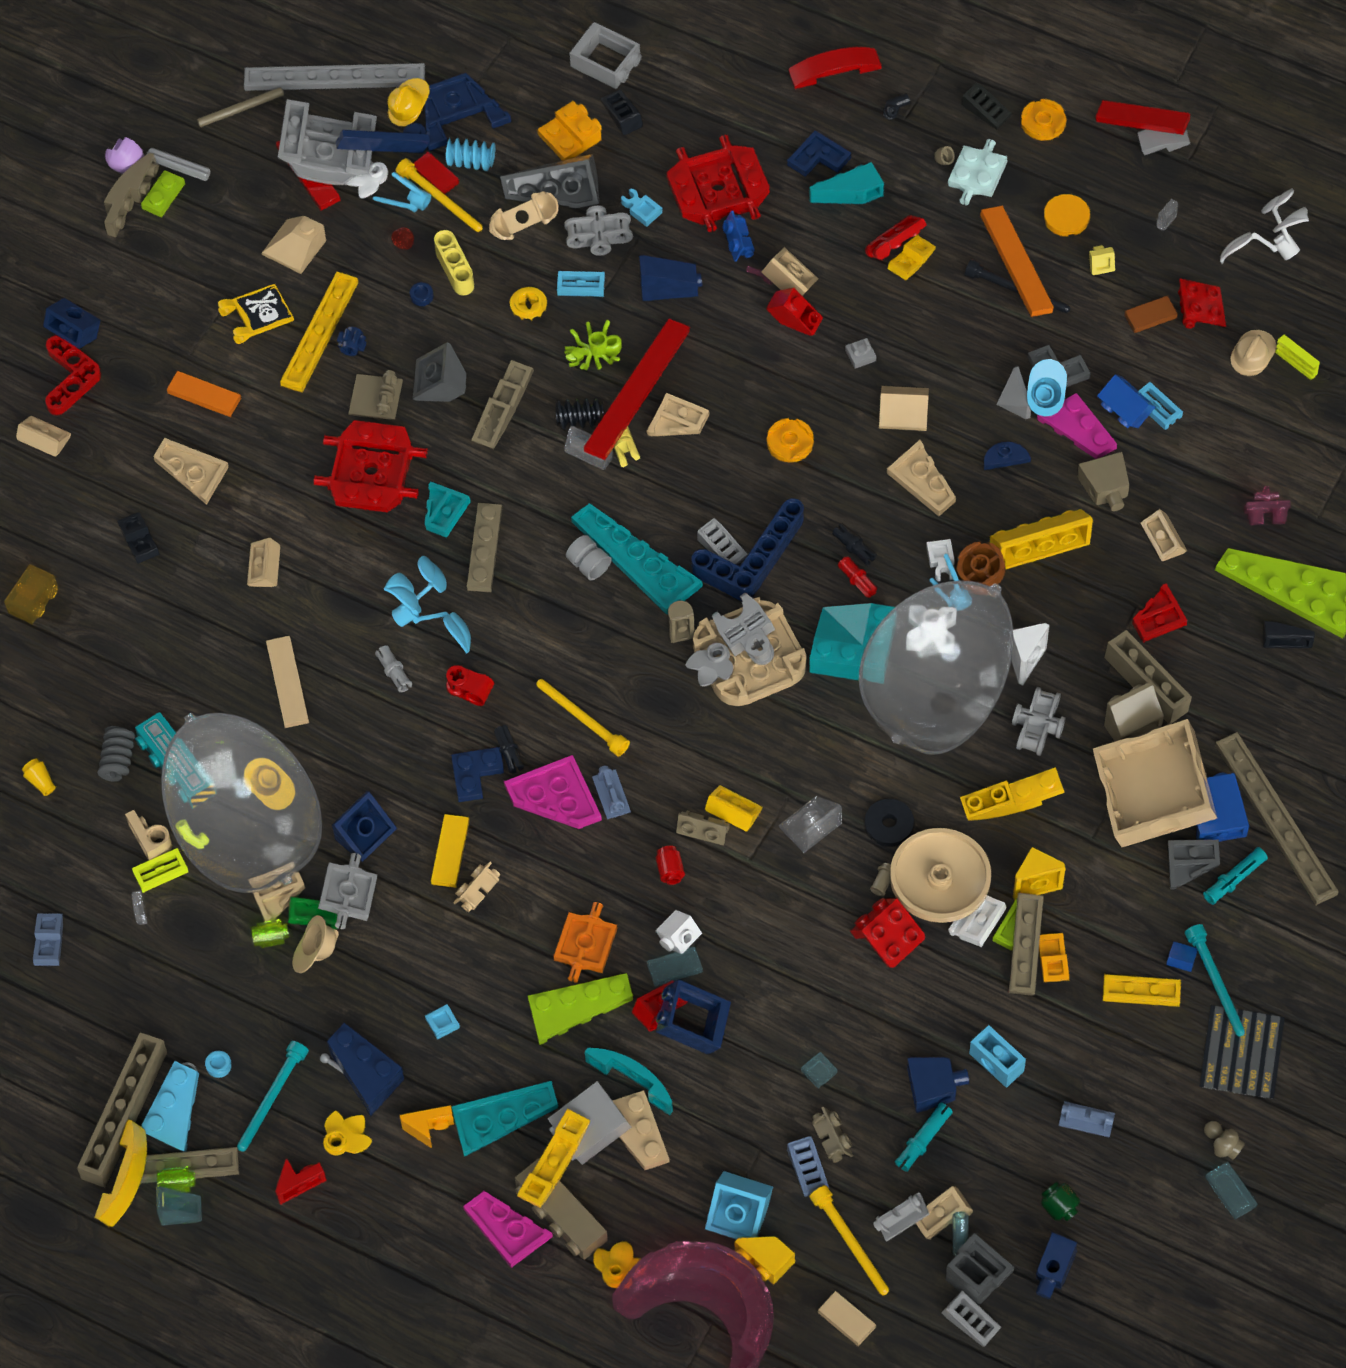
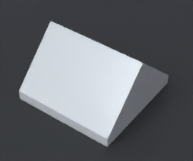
M1046 623L1011 631L1009 655L1018 683L1022 686L1047 649L1049 625Z

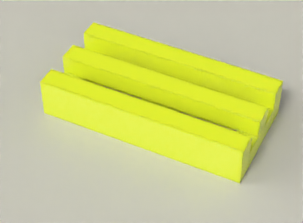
M1286 335L1278 339L1277 343L1279 344H1277L1275 353L1312 380L1318 374L1320 362Z
M178 848L132 868V871L142 892H146L188 873V868ZM177 858V861H174V862H172V863H170V864H168V865H165V866H160V865H162V864H164V863H167V862H169V861H171V860ZM155 867H158V868H156L154 871H152V872H150V873H147V874H145V875H143V876L140 875V874H142V873H144V872H147V871H149V870H151V869H153V868H155Z

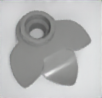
M713 643L707 650L696 651L686 662L687 668L698 670L700 686L711 685L718 677L728 680L733 672V664L729 660V649L722 643Z

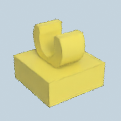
M1103 245L1093 247L1094 251H1089L1092 275L1115 271V253L1112 247L1104 248Z

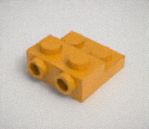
M572 101L556 111L555 118L537 129L539 137L561 160L577 157L600 142L602 127L596 118L591 120L587 116L588 112L584 105H577Z

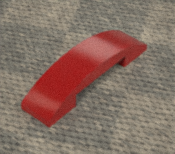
M850 47L824 52L803 60L789 68V74L794 88L798 89L817 84V78L858 69L861 74L882 69L875 48Z

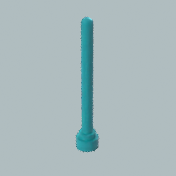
M1202 924L1194 925L1188 928L1184 934L1188 942L1196 946L1235 1034L1243 1036L1245 1029L1205 943L1207 941L1205 928Z
M291 1041L287 1047V1059L237 1145L239 1151L243 1152L248 1148L295 1064L304 1060L308 1054V1048L301 1043Z

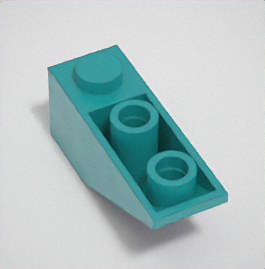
M871 162L866 165H859L846 173H839L826 181L815 183L809 188V200L811 203L864 204L883 196L884 182Z

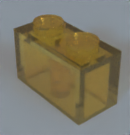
M29 564L4 601L8 613L33 625L35 620L43 615L46 604L55 597L58 591L55 576Z

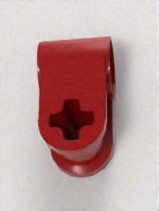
M459 665L450 667L446 673V687L451 695L467 700L477 706L485 704L494 686V681L490 677Z

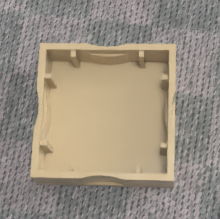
M1188 719L1154 729L1139 737L1125 738L1093 748L1100 780L1105 787L1107 795V809L1114 837L1121 848L1217 819L1196 734Z

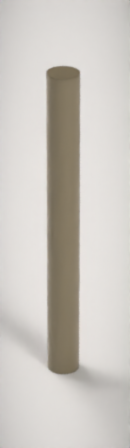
M279 87L198 118L197 123L201 128L284 96L282 88Z

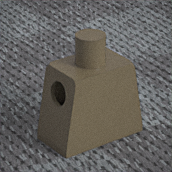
M1120 452L1079 464L1078 479L1096 505L1108 503L1111 511L1122 509L1124 507L1122 498H1126L1129 491V480L1123 453Z

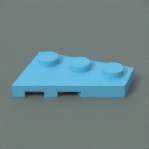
M174 1061L141 1125L147 1135L182 1152L187 1151V1137L191 1127L190 1118L199 1078L197 1071Z

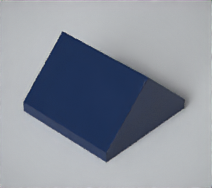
M369 791L365 792L332 824L335 840L351 854L356 853L355 857H357V854H360L361 862L397 829Z

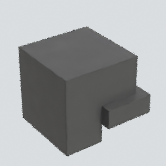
M974 1233L957 1251V1256L947 1265L946 1281L957 1291H963L979 1306L1014 1271V1266Z

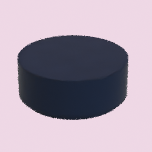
M424 282L414 284L410 289L412 303L417 306L430 304L433 300L432 287Z

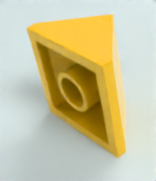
M1032 847L1015 875L1014 901L1018 893L1041 895L1063 889L1065 864Z

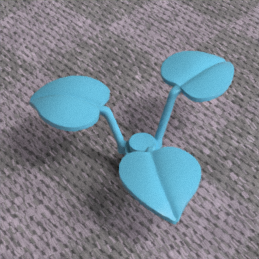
M426 556L418 559L419 571L429 583L417 596L414 593L412 583L402 573L394 574L386 583L384 590L393 594L403 603L392 610L395 622L403 627L412 620L417 624L423 620L444 617L443 622L446 628L467 654L470 650L471 635L468 626L459 615L454 612L450 614L441 612L419 617L421 607L418 600L432 587L439 593L445 591L447 587L446 578L440 568Z

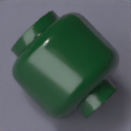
M1055 1182L1041 1194L1043 1196L1041 1205L1053 1220L1058 1221L1064 1218L1067 1222L1078 1213L1076 1207L1079 1205L1080 1199L1067 1183L1059 1184Z

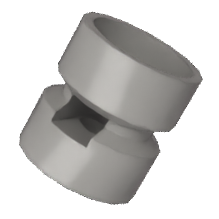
M583 535L576 539L566 552V558L573 565L579 567V571L590 581L599 578L611 564V557L601 548H598L588 535Z

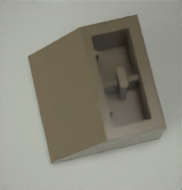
M1152 683L1136 685L1130 692L1122 696L1116 695L1107 703L1104 726L1115 742L1125 738L1139 737L1162 727L1164 715Z

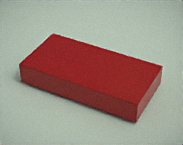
M429 152L414 162L416 172L444 194L459 184V178Z

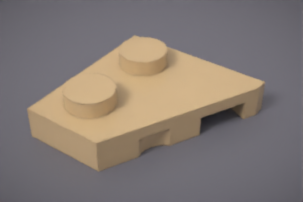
M666 393L647 430V434L649 436L700 434L710 412L703 407Z
M295 863L249 881L250 889L266 926L270 925L288 907L290 897H297L305 889L304 882Z

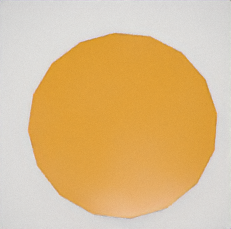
M1040 99L1037 102L1032 101L1024 107L1021 114V126L1024 132L1037 140L1054 139L1064 131L1067 119L1064 109L1052 100Z
M1062 194L1053 197L1047 203L1044 209L1045 224L1054 234L1060 236L1077 235L1087 228L1090 221V209L1087 203L1080 197L1072 194Z
M785 418L775 422L769 428L767 448L771 455L778 460L798 462L811 453L814 445L813 431L802 420H789V418Z

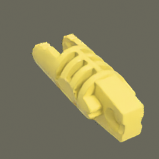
M627 426L614 446L621 467L628 465L624 455L626 452L630 451L631 456L635 460L640 459L631 432Z

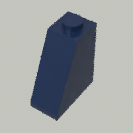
M645 255L639 256L642 301L698 296V287H702L701 273H696V264Z

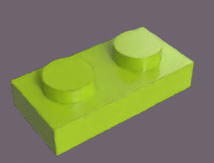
M164 170L142 201V209L162 217L185 185L184 178Z

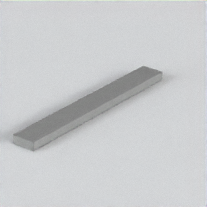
M425 63L245 68L244 88L245 91L274 90L279 87L282 90L400 87L402 83L413 78H420L425 81Z

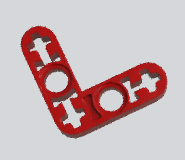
M55 335L46 342L48 355L71 374L47 395L45 402L51 414L61 415L99 382L101 372L99 365L74 345ZM61 345L62 351L58 348L53 349V346L59 347ZM72 356L80 358L76 364L67 362ZM72 384H77L80 386L79 389L75 392H69L67 390V388ZM54 401L57 402V403H58V402H61V404H60V405H58V404H54V405H53V402H54Z

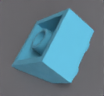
M723 1171L716 1182L705 1229L734 1239L758 1237L768 1210L773 1186Z

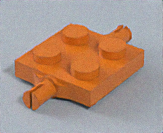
M597 902L593 903L590 915L568 913L554 954V961L569 964L572 967L568 980L571 982L573 979L574 983L578 982L581 970L588 969L599 973L604 971L617 932V925L605 922L599 918L603 908L601 903L598 905Z

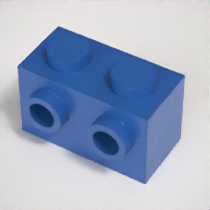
M1116 374L1097 395L1103 401L1101 405L1110 413L1114 411L1120 416L1118 421L1127 428L1131 426L1138 429L1156 408L1153 403L1125 378Z

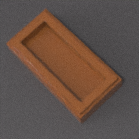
M1165 296L1126 310L1124 316L1133 332L1137 333L1176 319L1177 312L1169 297Z

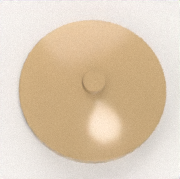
M933 828L910 836L898 847L891 863L890 882L895 897L911 914L931 922H952L969 916L982 905L990 888L991 866L984 850L969 836L952 829Z

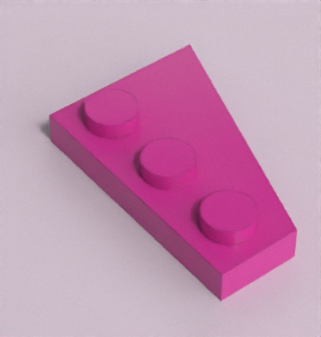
M485 1191L463 1206L464 1211L511 1268L553 1237L550 1231L537 1226L532 1220L511 1210L508 1205Z

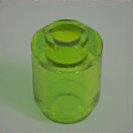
M281 919L257 923V926L251 927L255 947L261 946V948L285 944V939L289 938L287 923L282 924Z
M189 1166L164 1168L163 1171L157 1172L158 1192H165L166 1195L191 1192V1187L196 1186L195 1172L190 1171Z

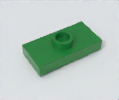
M290 897L288 923L308 926L310 920L318 915L324 918L327 926L338 929L335 927L338 914L318 909L320 900Z

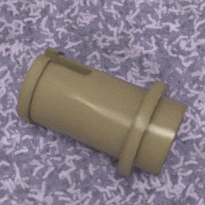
M883 863L882 866L878 867L879 873L870 887L872 893L882 897L885 895L890 884L891 864Z

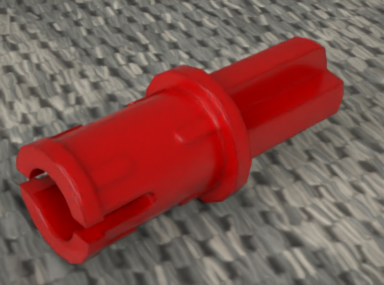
M844 557L838 563V568L847 575L850 583L856 585L866 597L870 598L876 594L877 587L866 576V571L860 569L850 557Z

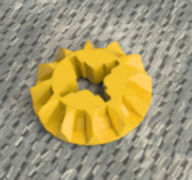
M521 288L510 299V309L513 311L514 316H519L521 320L529 318L532 321L534 317H541V314L546 311V296L537 288ZM527 298L532 304L531 309H528L526 306Z

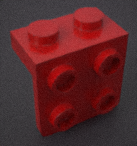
M882 898L872 906L873 910L868 915L864 914L855 921L856 926L850 932L855 939H866L887 967L893 968L924 941L925 934L897 898Z

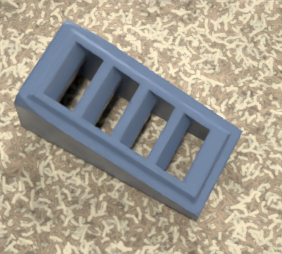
M809 1136L788 1143L787 1152L804 1197L811 1195L816 1189L824 1185L829 1188L812 1137ZM812 1158L810 1162L799 1164L800 1161ZM816 1168L815 1172L803 1175L802 1173L804 1171ZM816 1178L820 1179L819 1182L806 1185V1181Z

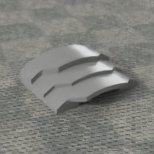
M287 99L278 158L289 163L298 177L319 183L344 185L357 175L369 174L372 151L336 149L335 142L342 130L375 131L377 116L354 112L352 122L308 114L310 103Z

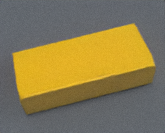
M719 785L709 795L705 810L744 831H748L763 807Z

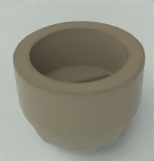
M945 146L937 149L934 157L938 164L950 165L954 161L955 154L951 147Z

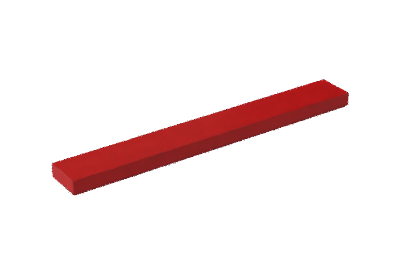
M668 319L585 444L584 452L606 460L689 334V326Z

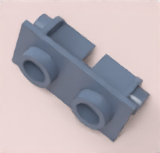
M608 766L600 767L598 775L592 776L607 820L631 813L616 769H609Z
M1064 1101L1059 1126L1110 1138L1115 1113Z

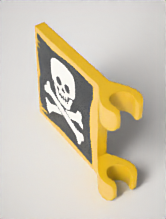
M275 284L234 299H223L218 302V311L221 316H226L236 309L246 326L237 327L233 330V339L237 344L245 342L251 336L294 321V317Z

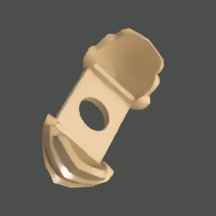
M548 192L533 193L531 195L532 200L504 213L501 209H498L491 217L489 232L499 239L512 240L514 239L513 233L540 221L543 224H547L558 213V200ZM519 210H524L528 214V221L524 224L516 220V213Z

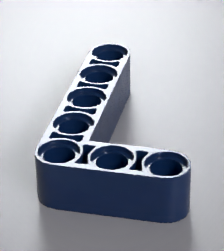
M795 498L786 500L741 566L708 550L699 549L692 555V574L701 581L738 600H741L739 596L744 593L753 597L802 526L804 521V505ZM782 530V531H785V532H783V533H778V532H776V531ZM766 548H771V549H773V550H771V551H766V550H764V549H766ZM700 563H705V564H707V565H705V566H700V565H698V564H700ZM758 566V567H761V568H759V569H753L752 567ZM742 584L748 585L747 587H740Z

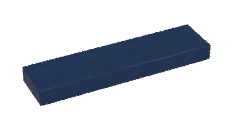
M342 130L335 143L336 149L424 153L430 138L429 134Z

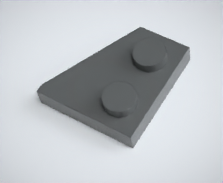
M1219 839L1169 840L1167 843L1170 890H1174L1220 865Z

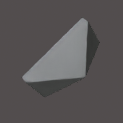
M1014 367L997 405L1028 419L1031 416V409L1027 402V390L1019 367Z

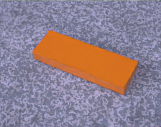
M177 371L167 388V392L170 395L231 417L241 400L240 394Z

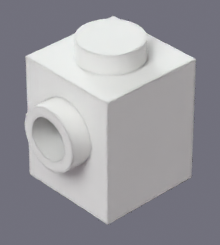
M677 910L656 929L657 934L661 938L660 944L667 951L673 950L680 954H683L702 934L690 915Z

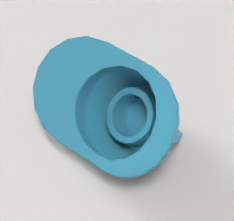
M1046 359L1036 363L1029 376L1027 390L1028 405L1033 412L1043 417L1058 413L1064 403L1067 374L1064 367L1058 361Z

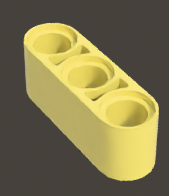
M448 230L439 231L434 237L436 256L454 291L459 295H468L474 290L472 269L454 234Z

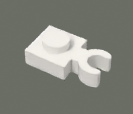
M951 539L927 542L926 548L930 568L936 567L935 579L937 582L940 581L941 573L943 572L948 573L949 579L953 580L944 558V554H948L954 565Z

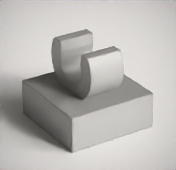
M867 338L845 346V351L854 369L876 361V354Z

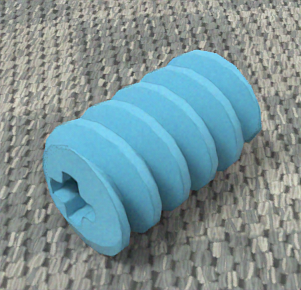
M449 138L446 149V162L448 166H452L455 162L457 167H461L464 163L465 167L469 169L473 164L474 169L478 170L482 165L484 171H488L490 166H493L495 143L492 142L490 148H487L486 141H483L481 147H478L477 140H474L472 146H469L468 139H465L463 145H460L459 138H456L454 144L451 143Z

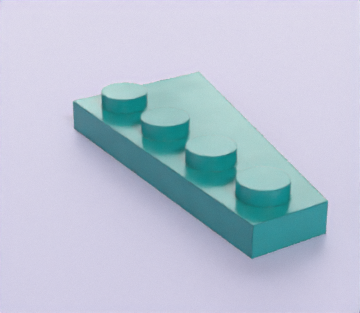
M552 1081L451 1106L464 1157L557 1109L558 1103Z

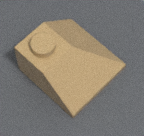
M306 216L287 219L263 250L262 255L302 274L326 242L324 225Z

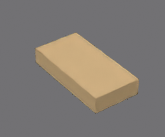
M836 1291L818 1310L822 1317L857 1346L876 1328L875 1323Z

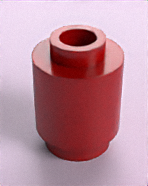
M664 846L657 850L656 863L661 881L668 885L679 883L685 876L680 852L677 851L675 846Z

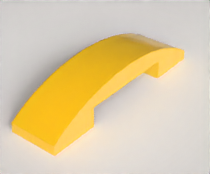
M569 1109L566 1110L533 1172L529 1173L519 1190L518 1197L541 1208L573 1158L590 1124L589 1119Z
M127 1120L120 1141V1145L126 1148V1152L112 1194H102L95 1215L96 1219L110 1227H113L130 1206L139 1188L145 1169L147 1156L145 1129L132 1120Z

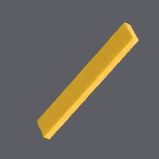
M336 272L280 381L281 386L303 393L359 283L358 278Z

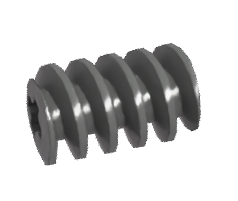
M110 726L105 728L103 735L104 741L100 754V767L97 773L102 779L115 782L122 780V776L130 773L128 766L131 765V760L129 758L133 754L130 749L134 747V743L131 740L135 739V734L125 728Z

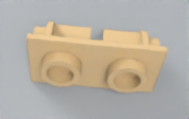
M491 862L484 867L480 864L472 872L473 880L469 884L464 883L456 891L455 894L458 897L453 902L454 904L461 901L463 903L462 908L467 912L476 909L485 897L479 889L481 888L488 893L499 881L500 873L495 869H489V866L492 864Z

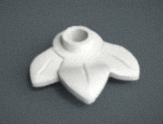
M370 161L369 174L357 175L345 183V185L359 186V197L361 199L366 198L378 190L379 184L386 181L388 169L381 162L373 163Z

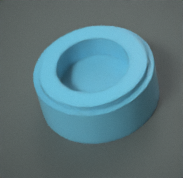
M214 1051L207 1056L205 1066L211 1076L221 1078L230 1072L232 1063L227 1053Z

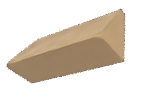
M30 416L18 425L16 438L52 456H57L71 437V433Z
M1159 509L1140 522L1161 561H1166L1187 551L1168 515Z
M272 538L251 543L247 585L250 587L277 586L280 545Z

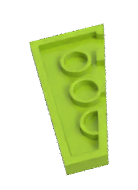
M627 973L528 996L539 1045L548 1042L547 1039L555 1035L560 1036L568 1032V1029L580 1023L585 1024L591 1021V1018L601 1013L605 1014L633 1000Z

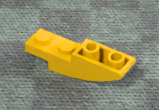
M1055 767L1008 784L1007 781L962 796L960 799L967 819L971 821L996 818L1029 810L1043 805V800L1065 792Z

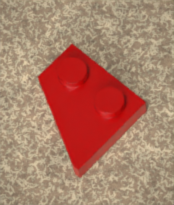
M1166 583L1160 587V591L1156 596L1146 603L1145 608L1135 615L1132 624L1142 642H1146L1186 626L1188 620Z

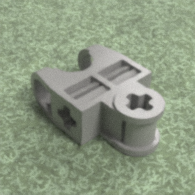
M747 593L739 596L743 605V611L739 617L728 619L724 615L721 616L718 611L712 614L719 634L734 656L745 650L752 661L758 665L768 664L773 659L774 649L767 635L773 632L775 628L761 606Z

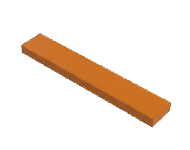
M998 206L981 210L980 216L1030 316L1034 317L1053 313L1054 307L1004 207Z

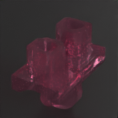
M1263 486L1262 493H1254V500L1263 501L1246 502L1244 514L1248 513L1250 525H1262L1264 523L1263 513L1272 512V524H1285L1287 511L1291 507L1290 500L1270 501L1272 499H1279V493L1270 492L1269 486Z

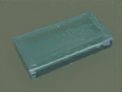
M695 947L687 949L683 954L675 952L647 961L655 987L672 980H679L703 972Z
M1228 1162L1206 1174L1205 1178L1234 1219L1257 1207V1202Z

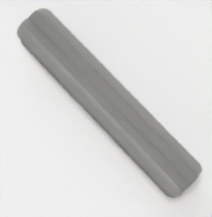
M150 148L147 154L153 153L156 163L204 181L208 180L211 172L208 167L155 148Z

